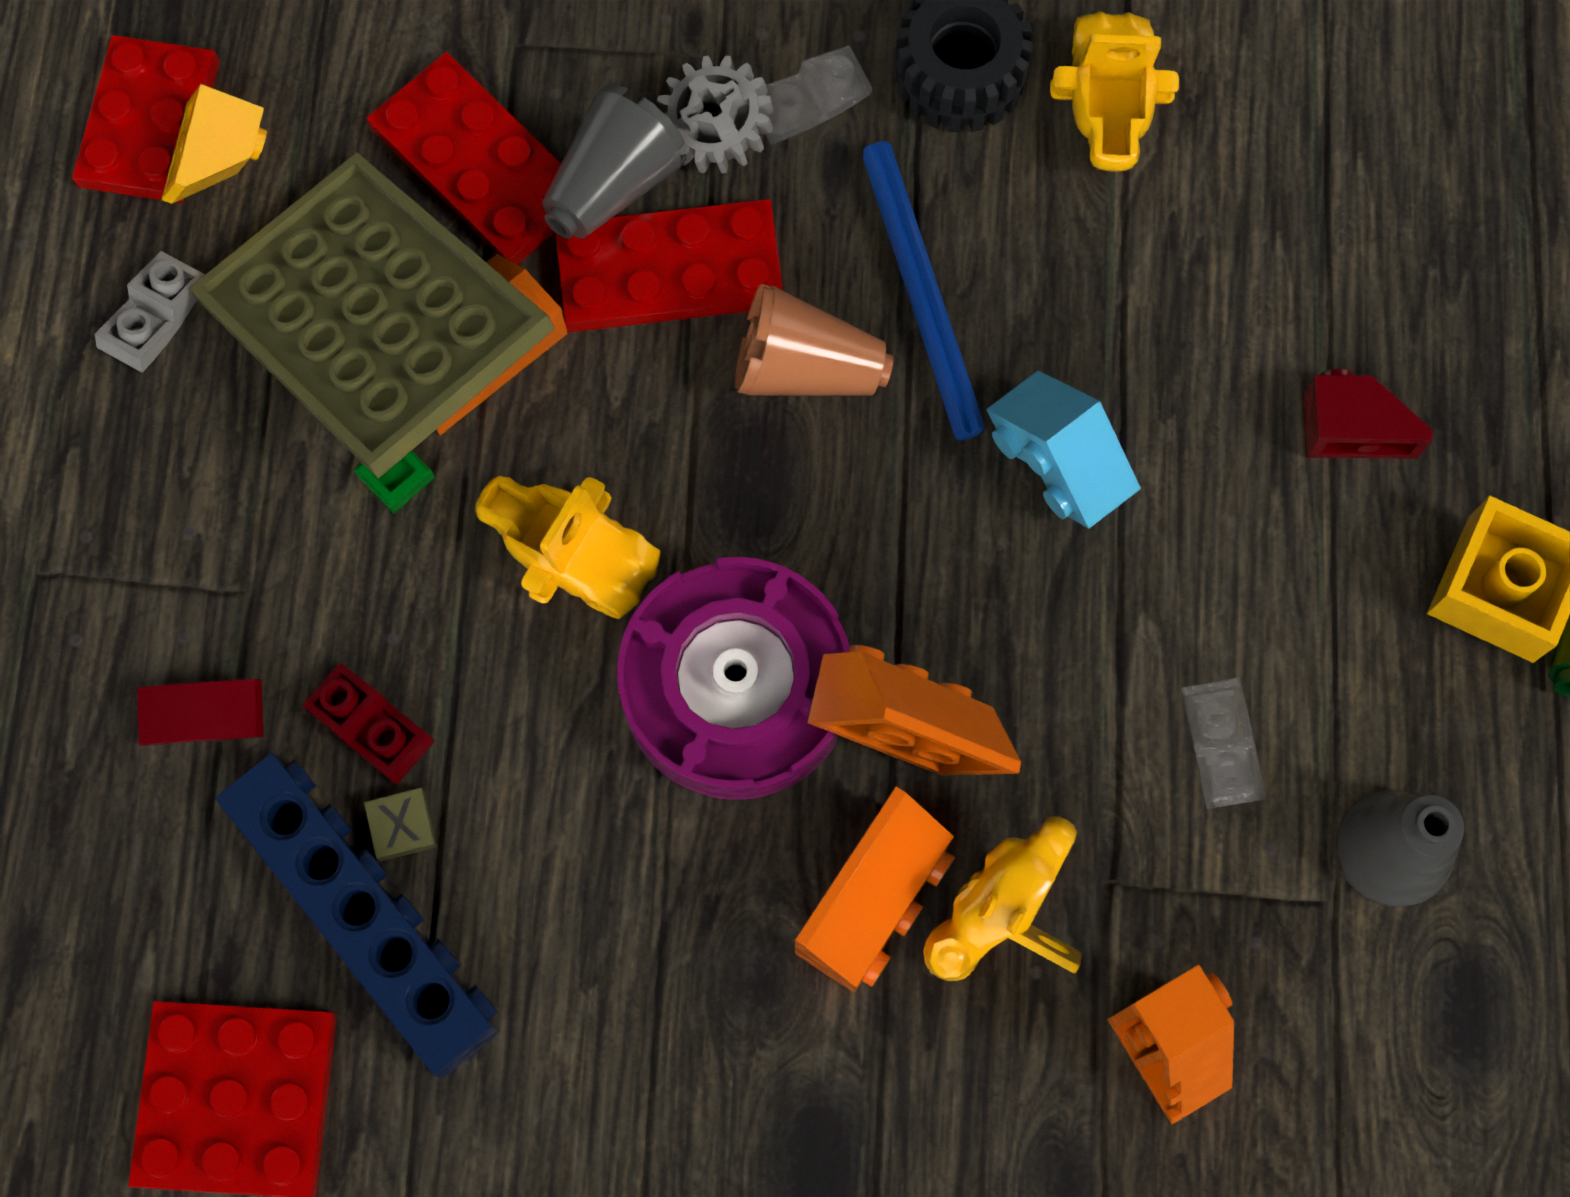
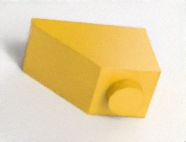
M200 84L187 102L161 200L173 204L238 174L249 159L257 160L262 152L267 130L259 127L264 108Z

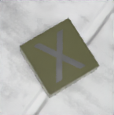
M422 788L364 802L375 855L378 861L382 862L437 847L425 791Z

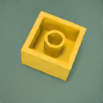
M1489 495L1468 517L1427 614L1532 663L1536 662L1557 646L1570 615V531Z

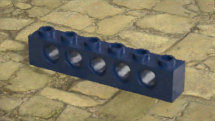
M270 753L216 796V801L431 1073L436 1077L444 1079L500 1032L490 1020L498 1013L497 1009L476 984L468 991L453 974L461 966L460 963L439 938L431 945L416 928L424 921L423 917L403 893L393 899L380 883L388 875L366 848L358 854L344 838L352 829L330 803L321 810L309 795V792L316 787V784L299 763L294 759L285 765L278 757ZM291 808H301L303 819L299 828L293 833L281 835L278 831V821L281 815ZM326 852H336L339 858L336 872L327 879L316 880L313 874V866L317 858ZM364 896L373 897L375 912L372 918L363 925L353 926L349 920V909L353 902ZM400 941L409 942L412 949V958L409 964L401 971L389 972L385 966L387 950L394 943ZM434 987H444L449 994L447 1010L438 1018L426 1019L421 1010V1001L424 994Z

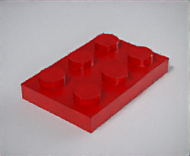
M111 35L72 175L76 185L84 189L161 200L187 102L200 84L210 88L214 86L220 63L215 50ZM184 199L179 200L176 203L183 204Z

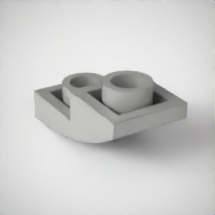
M160 251L127 284L129 300L95 333L96 347L143 373L169 343L197 302L189 288L205 274Z

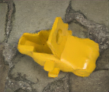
M1098 11L1077 17L1074 25L1072 66L1057 67L1054 70L1053 79L1050 83L1052 98L1072 100L1074 120L1079 131L1088 139L1090 161L1093 167L1111 172L1126 171L1134 167L1140 155L1139 139L1150 128L1155 104L1172 103L1175 92L1179 90V75L1177 72L1155 70L1154 68L1155 60L1161 49V37L1154 36L1149 19L1130 12L1112 15Z
M497 476L488 482L476 501L475 512L478 519L495 528L502 535L509 553L528 569L522 578V587L529 591V597L540 603L549 602L557 588L560 587L570 595L580 597L593 609L610 617L620 619L639 604L644 587L656 576L661 551L646 541L637 531L623 527L620 523L604 514L611 502V496L608 492L604 491V483L591 477L586 478L580 486L577 485L572 492L546 484L525 487L519 485L510 477Z
M1051 816L1029 838L1007 837L987 853L984 869L975 872L969 882L964 884L959 890L953 902L952 918L936 926L925 942L923 950L924 960L932 974L946 981L965 979L972 973L980 959L990 949L1008 938L1072 973L1077 972L1081 964L1082 953L1031 925L1075 842L1077 830L1074 824L1060 816Z

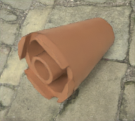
M759 284L747 316V320L751 321L746 338L742 337L735 374L736 392L746 395L872 396L878 386H887L893 367V355L886 353L885 341L773 285Z

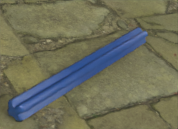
M887 141L869 144L863 150V161L954 436L959 441L978 437L983 434L985 424L892 146Z

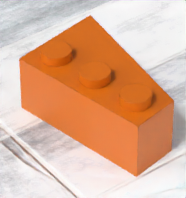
M1200 965L1188 970L1107 1019L1171 1125L1232 1089L1234 1019L1227 1010V1008L1232 1006V1000L1221 980L1213 972L1205 975Z

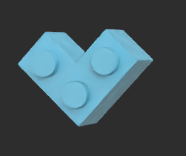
M1036 371L986 409L996 428L992 432V437L998 448L1010 459L1017 457L1023 460L1035 473L1041 476L1047 488L1043 492L1044 499L1050 509L1061 519L1069 517L1089 529L1141 489L1099 400L1040 371Z

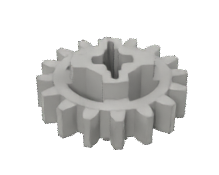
M709 55L703 56L702 69L696 71L691 65L685 63L682 65L685 74L683 80L680 81L672 77L666 80L672 93L671 96L660 95L657 98L660 110L671 120L684 140L683 146L679 149L680 155L687 154L686 160L682 165L685 166L695 158V164L699 173H705L710 162H716L721 174L727 173L728 160L735 158L740 165H747L745 151L750 148L754 151L762 152L764 146L758 134H770L773 131L768 115L774 113V107L771 97L766 96L768 90L762 77L754 79L751 65L748 63L743 64L735 71L731 56H725L720 66H713ZM717 112L718 116L713 117L712 113ZM746 120L744 126L740 129L741 123Z

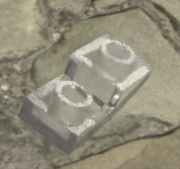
M850 45L802 61L799 74L766 85L768 90L766 96L771 97L774 107V113L768 115L773 131L770 134H766L771 145L791 138L837 116L871 95L873 88Z
M1240 678L1183 687V703L1194 746L1195 762L1206 809L1265 799L1262 775Z

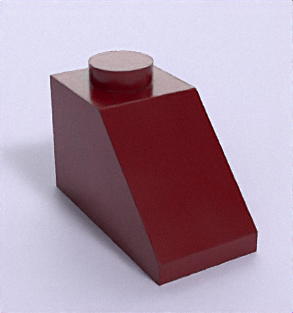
M1347 369L1328 370L1320 375H1315L1303 394L1306 458L1418 459L1433 441L1432 428L1371 375H1353V372Z

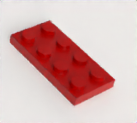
M447 51L366 118L370 129L495 254H499L518 265L555 233L545 221L544 216L546 212L543 209L542 201L561 163Z
M771 199L613 217L583 239L574 236L567 239L556 233L567 333L749 312L759 284L773 285L783 290Z

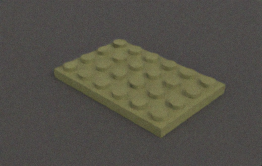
M358 152L189 288L198 302L378 479L555 329L549 316Z

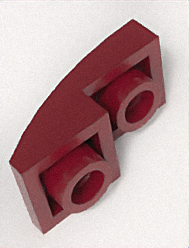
M341 662L302 704L308 712L395 785L403 779L435 742L424 730L391 705L378 691Z
M262 680L195 682L137 688L139 746L264 738Z

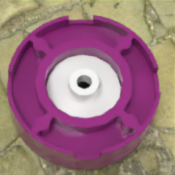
M716 558L717 563L699 567L682 575L680 571L671 575L655 587L638 606L627 625L619 649L617 662L618 690L624 714L635 741L648 760L662 774L688 790L713 798L727 800L761 798L778 793L803 780L827 758L838 742L839 735L809 724L808 718L823 654L848 652L850 646L843 627L838 620V613L819 589L798 573L779 564L758 558ZM736 675L744 677L736 682L729 680V678Z

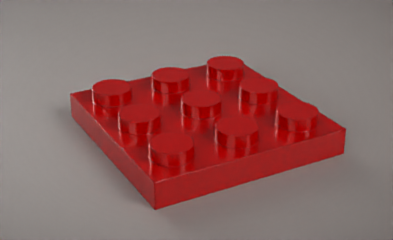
M153 1001L128 1187L275 1197H316L337 1014L321 1011Z

